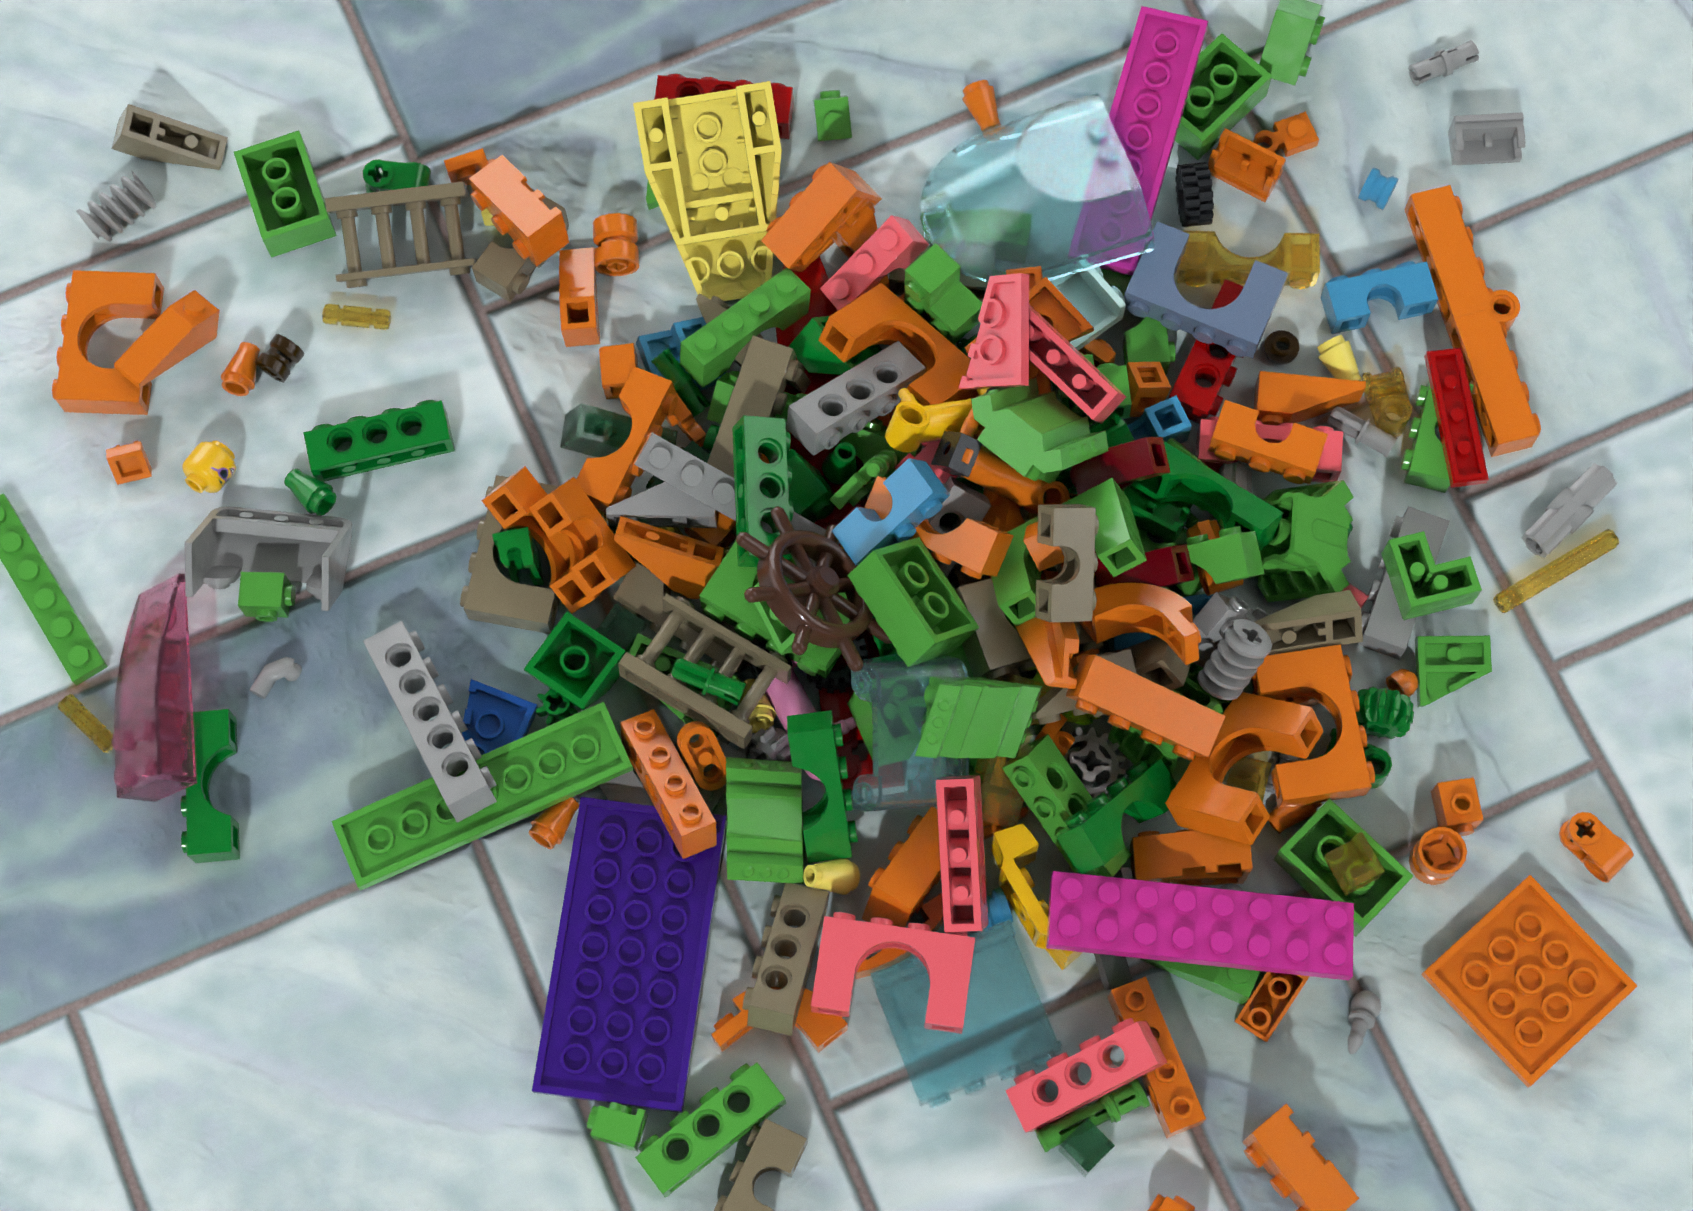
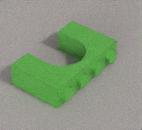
M1113 478L1062 503L1082 504L1096 508L1099 530L1095 536V551L1097 557L1113 577L1147 561L1129 499ZM1038 516L1007 532L1014 537L997 577L991 576L998 606L1015 626L1035 617L1036 580H1041L1042 571L1039 572L1023 538L1026 527L1037 522Z
M735 541L699 595L703 613L717 623L725 621L734 626L735 632L741 637L750 641L755 638L766 644L765 647L769 652L779 653L755 604L746 601L744 597L745 591L758 583L757 567L738 566L737 542ZM838 593L839 595L847 599L845 593ZM838 612L843 624H847L849 619ZM816 646L813 650L806 651L803 655H796L794 653L781 655L798 662L797 666L811 676L819 674L827 678L842 653L839 648Z

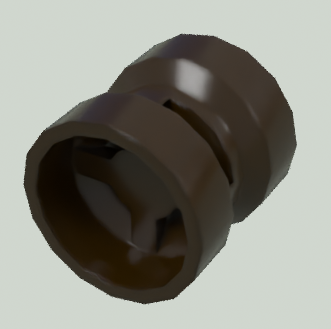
M276 334L269 343L270 349L262 353L255 363L270 377L284 383L291 374V366L299 363L304 356V352L290 339Z

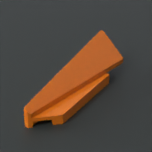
M1044 570L1043 574H1041V580L1052 579L1058 575V572ZM1034 617L1015 626L1045 685L1075 689L1077 679L1075 678L1070 661L1073 654L1079 653V637L1074 622H1048Z

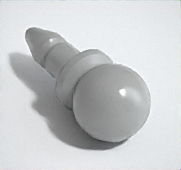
M1370 991L1357 993L1351 1001L1352 1011L1348 1017L1352 1024L1348 1036V1051L1350 1054H1355L1361 1047L1367 1029L1374 1027L1375 1018L1381 1011L1380 999Z

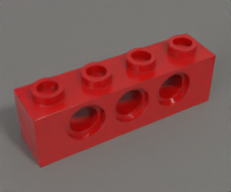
M680 74L658 75L655 99L668 98L669 100L736 89V86L754 83L747 80H736L735 82L720 81L714 77H703L701 79L686 78ZM771 83L780 139H789L794 106L793 87H788L781 83Z
M1225 279L1211 309L1221 308L1232 303L1240 295L1243 286ZM1196 339L1169 395V398L1177 395L1189 420L1200 424L1201 419H1207L1209 415H1217L1224 399L1219 396L1223 385L1226 387L1231 386L1238 368L1233 366L1237 356L1229 353L1225 347L1215 343L1206 344ZM1215 349L1221 350L1226 356L1217 358L1210 351ZM1207 379L1211 382L1212 386L1202 387L1197 384L1196 380Z

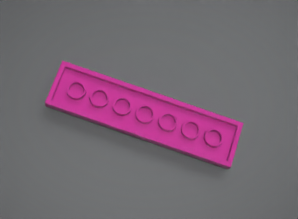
M1141 6L1067 254L1068 261L1075 262L1076 257L1083 254L1088 261H1094L1102 269L1133 276L1143 252L1208 29L1207 20Z
M1053 871L1051 874L1046 944L1048 949L1339 980H1350L1353 977L1354 903Z

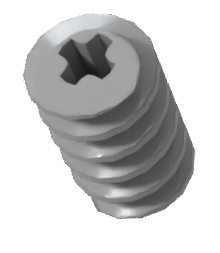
M133 171L134 181L126 176L120 178L123 189L114 184L109 186L112 197L103 192L98 194L101 202L100 206L93 201H89L87 204L90 214L81 209L76 211L98 239L101 236L109 242L112 241L111 228L119 233L124 232L120 222L122 220L133 225L135 222L132 212L144 217L146 214L143 204H147L153 209L157 207L152 194Z
M1236 619L1232 622L1233 628L1226 631L1225 638L1218 643V649L1212 652L1211 659L1206 661L1204 669L1198 673L1197 681L1199 685L1210 695L1222 700L1237 699L1242 694L1243 688L1249 684L1250 678L1257 672V668L1264 662V658L1271 652L1272 643L1269 635L1260 625L1253 621Z

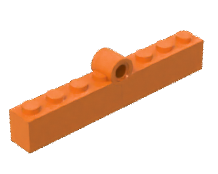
M1451 185L1411 194L1404 210L1422 261L1428 264L1438 296L1437 304L1452 347L1462 348L1469 384L1474 385L1471 395L1474 409L1490 455L1495 457L1531 448L1540 435L1541 425L1537 414L1531 412L1528 403V387L1524 381H1520L1517 373L1518 360L1513 350H1509L1506 342L1507 332L1519 314L1520 302L1510 291H1493L1491 288H1487L1483 278L1485 274L1483 262L1474 253L1472 231L1469 226L1465 227L1462 203L1458 196H1454Z

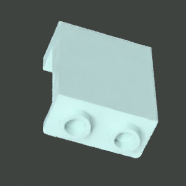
M1083 254L1076 257L1075 265L1051 282L1094 327L1093 332L1070 342L1078 351L1123 319L1126 306L1123 294L1116 286L1111 287L1103 278L1100 267L1094 261H1088Z

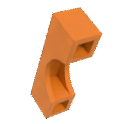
M635 366L618 396L624 411L632 418V428L628 439L621 448L610 455L587 458L576 479L596 509L606 513L607 507L631 497L632 488L630 487L635 477H640L644 472L643 469L634 465V462L651 432L661 437L663 432L662 424L667 415L671 416L678 402V396L671 380Z
M524 466L498 485L482 502L504 529L529 528L532 537L541 545L548 557L551 566L550 588L569 612L573 614L596 599L601 592L591 598L570 569L579 560V551L574 541L564 533H556L549 538L528 509L548 494L526 466Z
M877 476L864 508L875 510L883 520L892 509V496L883 483L887 478ZM969 518L955 530L941 534L930 525L927 519H924L916 527V533L910 539L919 537L925 547L932 550L931 556L934 559L951 565L953 560L962 565L961 572L981 579L983 574L997 577L1014 536L984 521Z

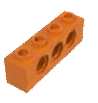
M652 709L620 722L622 744L629 760L682 859L716 846V821L655 710Z
M1146 976L1112 989L1107 998L1117 1022L1120 1023L1129 1018H1132L1134 1023L1147 1021L1167 1061L1166 1064L1141 1076L1165 1137L1169 1138L1201 1125L1206 1120V1117Z

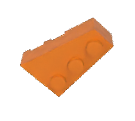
M931 806L924 817L918 814L907 830L910 836L906 842L903 843L899 840L887 858L891 861L886 869L879 867L872 876L868 886L873 889L862 915V920L870 922L871 918H885L892 920L893 926L906 928L915 912L918 914L921 906L924 905L923 900L930 890L940 881L938 812L935 807Z
M1183 829L1165 834H1160L1159 831L1140 832L1138 837L1132 838L1129 845L1130 853L1132 854L1130 856L1131 872L1134 880L1190 886L1225 885L1230 883L1244 884L1253 869L1251 845L1191 829Z
M1287 1103L1242 1141L1247 1147L1244 1150L1247 1158L1258 1169L1262 1166L1272 1176L1269 1182L1274 1190L1284 1199L1289 1196L1298 1207L1296 1211H1346L1359 1199L1330 1160L1326 1161L1312 1145L1315 1140L1308 1131L1302 1133L1292 1122L1289 1116L1294 1112Z

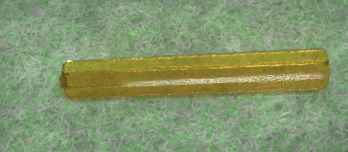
M1606 529L1496 594L1493 599L1495 606L1501 613L1510 611L1616 548L1619 544L1618 537L1613 530Z

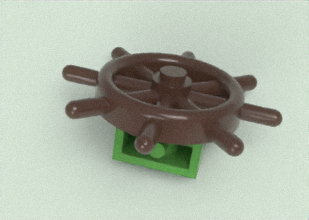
M779 506L774 507L770 515L780 536L769 546H766L747 532H740L736 537V542L739 546L759 558L757 565L758 583L745 591L744 597L746 601L755 604L780 654L794 653L796 655H803L806 651L813 650L816 646L839 648L849 668L854 672L861 671L864 662L853 643L858 636L866 630L886 644L892 642L878 625L872 612L863 598L858 595L855 586L847 576L858 565H855L847 552L837 544L838 540L832 532L837 525H829L824 536L812 531L794 530L784 509ZM791 554L795 564L784 558L783 555ZM810 559L816 561L815 567L813 566ZM838 593H845L846 596H847V599H845L844 597H842V596L839 595ZM838 612L849 619L847 624H843Z

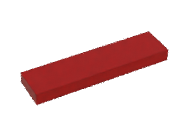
M1462 348L1426 351L1424 358L1450 486L1454 488L1486 484L1489 478Z

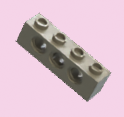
M785 883L782 895L774 896L770 917L775 919L772 926H765L761 947L766 948L764 956H756L752 971V978L756 979L754 988L747 987L742 1009L748 1010L747 1026L792 1036L823 928L824 916L827 914L829 892L793 883ZM780 956H788L790 958H781ZM770 987H779L781 989L775 990L771 989Z

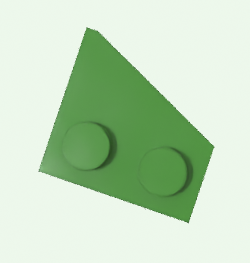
M1490 635L1417 636L1415 638L1416 676L1418 678L1417 707H1424L1492 672Z

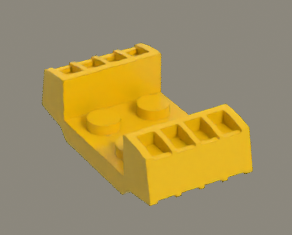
M1023 823L997 831L993 834L991 851L1000 871L998 884L1035 947L1045 949L1060 969L1064 970L1083 952L1046 948L1049 906L1044 899L1038 902L1032 892L1035 884L1024 867L1035 861L1039 843Z

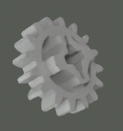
M1076 727L1072 732L1075 741L1069 750L1079 746L1080 750L1078 752L1071 751L1070 754L1066 753L1064 758L1092 798L1102 793L1107 794L1106 787L1126 775V770L1119 767L1126 760L1125 756H1116L1115 754L1120 745L1118 743L1109 745L1107 743L1109 734L1104 733L1100 738L1096 737L1095 728L1093 727L1089 729L1086 735L1083 734L1080 727ZM1103 780L1106 781L1105 784L1092 788L1094 782L1101 783Z

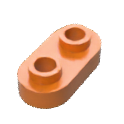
M693 721L684 725L677 735V745L693 779L704 790L713 791L723 787L726 784V757L715 734L707 724L700 721ZM699 734L697 741L689 742L693 735ZM713 764V768L710 771L704 772V768L707 765Z

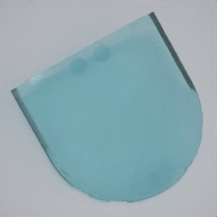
M1098 93L1058 104L982 131L968 138L952 149L936 165L925 183L920 199L921 226L929 246L932 247L936 243L961 266V274L987 282L990 276L1006 275L1007 269L1036 266L1042 267L1043 278L1046 276L1048 280H1054L1155 249L1154 233L1141 185Z

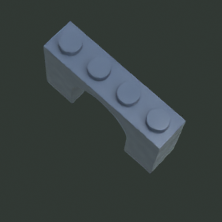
M1157 221L1125 291V308L1135 316L1142 318L1150 317L1160 321L1164 327L1170 330L1177 331L1180 329L1190 333L1200 342L1206 344L1215 343L1225 347L1229 353L1235 356H1247L1253 359L1282 293L1288 273L1255 260L1243 290L1232 303L1217 309H1204L1194 306L1181 296L1174 281V275L1186 251L1190 234Z

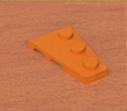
M1046 276L1029 290V304L1067 341L1071 342L1094 331V327ZM977 337L965 347L967 353H969L971 343L975 344Z

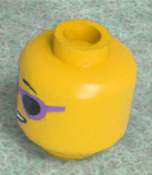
M219 441L199 443L182 465L183 472L187 477L185 479L186 484L198 493L203 491L217 493L236 471L234 453Z

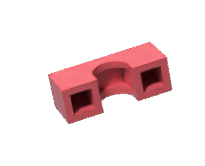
M891 215L820 289L835 308L840 310L877 286L891 271L897 268L906 269L929 246V243L908 219Z

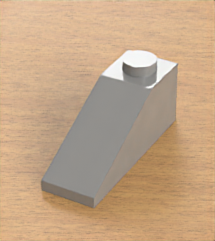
M666 482L606 508L609 526H617L620 516L655 527L717 528V511Z

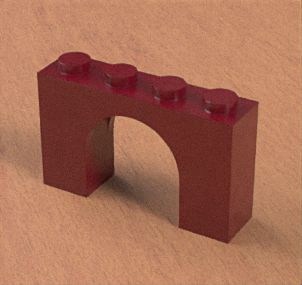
M1145 437L1108 448V451L1071 466L1070 478L1072 484L1076 487L1077 495L1111 478L1124 491L1135 482L1171 473L1163 437ZM1187 544L1168 546L1145 552L1147 561L1115 577L1112 576L1097 557L1098 566L1094 576L1097 588L1117 583H1144L1166 588L1194 581L1195 578Z

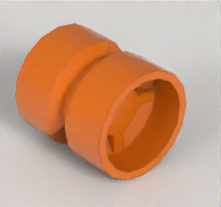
M611 213L597 217L593 221L594 244L598 246L594 249L595 270L606 276H625L636 272L639 268V250L636 245L638 241L637 220L633 216L621 213Z
M1437 827L1430 829L1424 833L1410 852L1409 865L1412 873L1417 879L1426 884L1438 885L1445 883L1452 878L1466 861L1467 848L1465 841L1459 833L1451 828Z

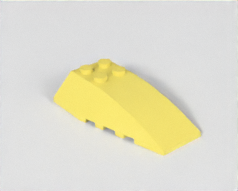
M771 81L736 86V89L669 100L668 98L633 103L646 177L697 294L699 295L700 293L710 300L713 296H716L723 301L746 297L772 278L773 252L761 241L767 234L766 230L769 224L776 219L782 154Z

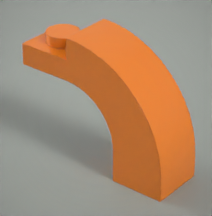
M1117 583L1094 589L1097 603L1093 610L1092 621H1081L1079 623L1096 644L1125 633H1148L1164 640L1185 665L1199 660L1198 644L1201 642V635L1198 627L1193 623L1192 605L1182 596L1166 588L1144 583Z
M770 987L771 989L775 990L781 989L779 987ZM805 988L795 1027L806 1036L819 1053L848 1030V1024L842 1016L812 1012L811 1001L813 991ZM745 992L732 999L739 1013L735 1016L729 1013L714 1025L716 1031L711 1036L722 1052L754 1028L747 1026L748 1010L742 1009Z

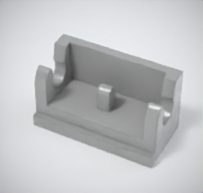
M1523 113L1454 116L1448 130L1452 165L1520 162L1522 159L1521 148H1525L1526 143Z

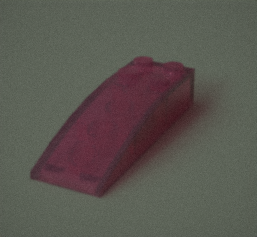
M179 573L139 594L127 628L117 677L114 734L112 738V745L115 749L116 769L114 771V782L116 784L117 798L156 802L197 784L185 574Z

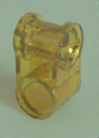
M1398 366L1393 367L1389 372L1372 375L1370 372L1363 373L1362 381H1366L1364 396L1369 403L1375 426L1394 437L1400 436L1405 431L1412 414V406L1406 391L1405 379L1401 368ZM1386 414H1397L1400 420H1392Z

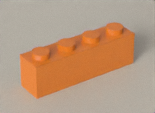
M1082 655L1074 674L1077 679L1076 688L1068 689L1066 693L1067 697L1077 701L1075 704L1077 709L1091 715H1096L1097 711L1108 715L1109 719L1107 722L1111 725L1127 731L1130 726L1142 731L1140 738L1161 746L1162 741L1174 746L1172 750L1174 754L1193 761L1195 756L1209 757L1225 715L1102 657Z

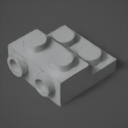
M1216 592L1193 619V623L1196 624L1201 635V642L1198 644L1199 660L1193 663L1204 668L1206 661L1211 659L1212 652L1218 649V643L1225 638L1226 631L1233 628L1232 622L1236 619H1246L1254 622L1269 614L1260 608H1256L1255 611L1250 609L1244 601L1236 596L1228 598Z

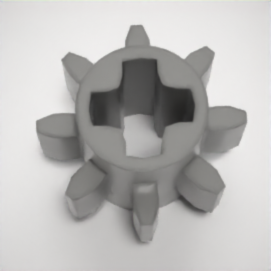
M770 726L766 731L761 728L752 736L751 741L754 745L749 748L751 759L792 762L788 735L785 730L781 728L774 729L773 726Z

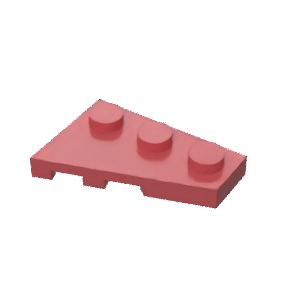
M1018 273L990 276L978 317L981 323L975 344L971 343L968 357H971L967 375L961 378L959 389L1029 386V275Z

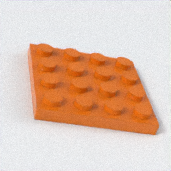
M1531 875L1524 879L1421 974L1527 1088L1532 1086L1637 987L1636 983Z

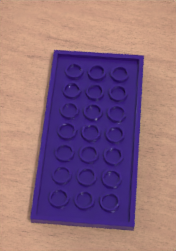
M588 797L580 798L532 1086L533 1093L603 1103L615 1102L625 1106L677 1113L683 1112L725 837L726 815L712 814L716 821L717 845L682 859L655 806Z

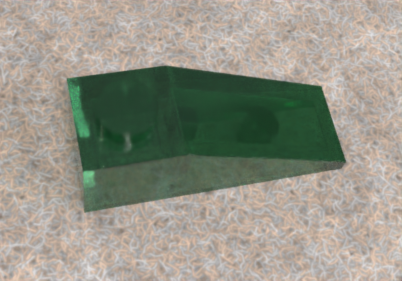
M580 403L565 414L560 447L593 457L610 455L621 448L628 439L632 428V418ZM663 427L661 438L676 445L678 431Z

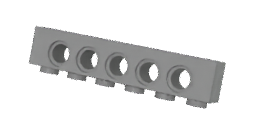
M400 621L363 640L456 822L458 823L497 802L491 791V788L497 786L487 766L479 768L476 760L482 758L473 739L470 738L465 741L461 734L468 729L458 710L450 713L447 706L453 703L443 683L436 686L433 679L439 676L430 657L422 659L419 652L423 651L425 647L416 630L409 633L404 623ZM451 743L450 746H448V747L442 749L443 746H445L446 744ZM466 771L463 775L456 777L460 772Z

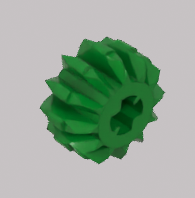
M1370 687L1369 689L1358 691L1360 709L1359 712H1356L1358 725L1364 726L1367 736L1373 735L1378 738L1387 737L1394 739L1395 737L1406 735L1414 718V704L1410 701V697L1400 694L1398 690H1387L1386 687L1383 689Z

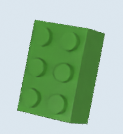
M1222 33L1200 53L1175 139L1180 146L1197 160L1219 141L1225 128L1231 130L1267 96L1272 75Z
M299 130L233 152L262 240L271 258L337 236L330 214L326 210V203L307 147Z
M919 537L873 550L847 575L855 586L858 595L863 598L876 618L878 625L884 630L896 648L897 654L903 659L908 668L953 652L980 628Z
M1330 798L1287 841L1273 859L1313 898L1354 903L1355 937L1413 877L1406 868Z

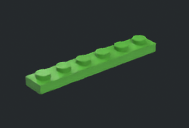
M4 493L1 494L0 559L72 682L77 686L108 666L9 499Z

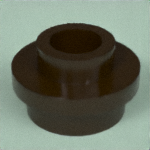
M1278 330L1266 338L1264 352L1271 362L1278 365L1288 364L1297 357L1299 342L1292 333ZM1278 342L1285 343L1288 349L1280 350L1276 344Z

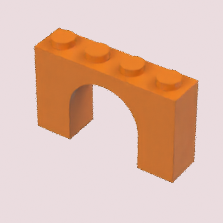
M73 270L71 283H67L65 292L68 303L67 314H64L61 319V331L64 337L63 345L58 347L56 356L59 367L58 379H54L52 384L53 398L64 412L148 415L152 382L150 381L141 388H138L118 370L102 368L88 361L87 348L94 332L108 321L117 318L157 319L161 315L164 286L156 273Z
M882 283L829 316L818 340L844 363L869 346L877 344L892 345L899 341L926 367L925 373L907 387L918 403L923 406L966 400L973 396L976 390L959 389L961 378L967 375L971 359Z
M1341 644L1268 655L1264 658L1262 665L1257 668L1255 675L1251 677L1255 695L1272 699L1289 697L1313 699L1329 711L1336 725L1337 736L1335 746L1327 754L1314 759L1275 765L1271 772L1278 809L1326 802L1329 798L1331 800L1364 796L1371 789V783H1375L1373 764L1371 761H1366L1364 747H1367L1366 731L1363 725H1358L1356 712H1359L1360 709L1358 694L1356 690L1350 689L1348 677L1352 676L1351 662L1348 655H1343Z
M1242 692L1224 710L1223 715H1225V718L1209 757L1195 756L1176 787L1171 791L1165 804L1180 827L1252 845L1270 815L1258 793L1222 784L1226 773L1243 757L1261 751H1273L1307 759L1324 730L1312 707Z

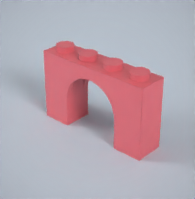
M834 912L833 917L824 916L811 1001L812 1012L849 1017L855 976L862 962L874 952L887 948H897L916 956L928 973L930 989L924 1029L962 1034L975 937H968L967 931L933 932L930 931V926L920 923H909L908 928L893 926V921L885 918H871L870 922L856 921L855 915L843 912Z

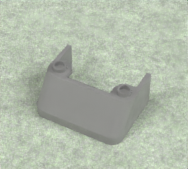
M241 507L216 508L209 513L185 541V597H193L203 584H208L213 589L228 588L231 583H234L241 576V572L285 573L291 582L306 583L307 591L313 594L315 598L321 600V610L329 611L343 590L352 539V522L345 518Z

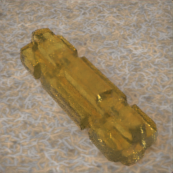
M325 304L322 319L325 324L338 325V322H341L342 326L370 328V325H374V329L387 330L391 324V312L386 309H376V312H372V308L346 305L342 309L340 305Z
M68 694L58 703V709L70 718L104 753H108L117 745L118 738L109 729H106L74 695Z

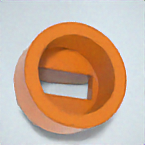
M1399 669L1386 677V684L1389 690H1398L1400 694L1410 697L1418 688V678L1407 669Z

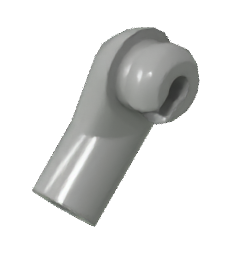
M284 657L268 663L263 667L249 690L258 697L265 699L277 680L285 677L288 681H296L302 672V667L294 662L295 659L290 657Z

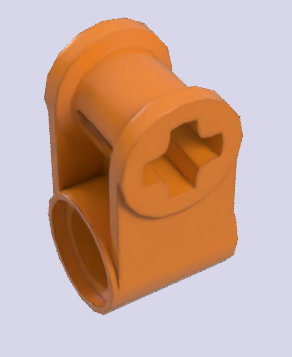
M1577 813L1560 827L1559 837L1564 847L1571 851L1585 865L1587 870L1602 882L1609 883L1634 856L1633 851L1626 842L1613 834L1592 813ZM1579 826L1585 830L1581 838L1576 834Z

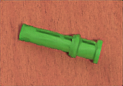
M1135 1079L1041 1129L1035 1130V1133L1044 1151L1048 1152L1050 1149L1108 1120L1111 1123H1117L1121 1121L1122 1115L1140 1106L1145 1109L1150 1104L1138 1079ZM1081 1121L1080 1123H1078V1124H1076V1125H1074V1126H1072V1127H1070V1128H1068V1129H1066V1130L1060 1132L1061 1130H1063V1129H1065V1128H1067V1127H1069V1126H1071V1125H1073V1124H1075V1123Z

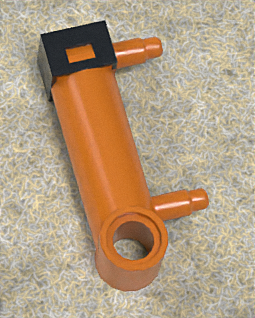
M973 409L970 410L965 418L960 432L944 431L931 465L949 474L962 476L1023 506L1029 513L1038 514V505L1062 504L1070 500L1069 491L1063 483L1058 481L1047 483L1043 480L1037 479V481L1024 477L991 450L983 447L982 443L974 439L973 437L979 422L974 419ZM1046 491L1047 499L1045 503H1043V495Z

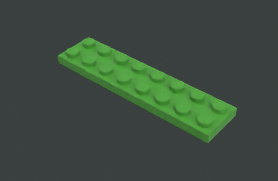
M599 703L481 755L482 758L476 760L480 769L485 766L488 767L497 786L491 788L497 802L458 823L447 807L433 777L331 821L357 887L360 890H364L634 770L605 703ZM466 771L460 772L456 777L463 775Z

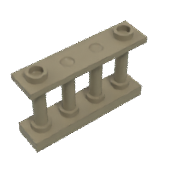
M462 181L325 198L327 212L331 214L336 213L337 219H341L348 273L336 275V282H346L347 288L368 286L367 279L448 269L450 276L469 274L470 267L476 263L477 259H465L458 205L461 204L460 198L469 197L467 183ZM440 201V207H444L451 261L431 263L423 210L427 208L426 202ZM405 205L406 211H410L417 265L396 267L389 213H392V206ZM371 209V214L375 215L383 269L362 271L355 217H358L357 211Z
M666 593L662 599L663 612L669 616L642 655L634 657L628 652L624 654L618 663L620 676L691 719L707 724L713 732L745 749L752 739V726L749 724V716L774 678L788 684L791 679V666L788 665L789 662L781 654L774 651L768 653L695 610V606L687 599L680 596L675 599ZM681 623L700 633L683 659L697 664L713 641L731 652L719 669V673L732 678L743 659L762 670L736 711L731 710L729 713L717 706L718 702L716 700L718 696L709 693L703 695L702 692L697 694L686 687V682L674 678L672 673L665 675L655 669V661Z

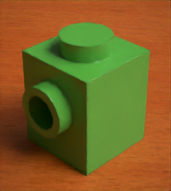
M241 572L238 607L246 617H255V619L263 622L277 621V617L288 618L289 606H294L296 590L285 573Z

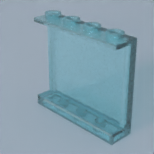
M1011 920L968 936L975 937L962 1034L924 1029L930 981L926 968L916 956L870 974L871 983L920 1106L927 1103L930 1108L941 1106L951 1101L950 1094L963 1089L965 1094L979 1091L987 1086L985 1080L998 1075L1001 1081L1009 1079L1022 1072L1021 1066L1034 1062L1036 1067L1044 1065L1048 1060L1056 1056V1052L1061 1050V1041H1057L1016 942V932Z

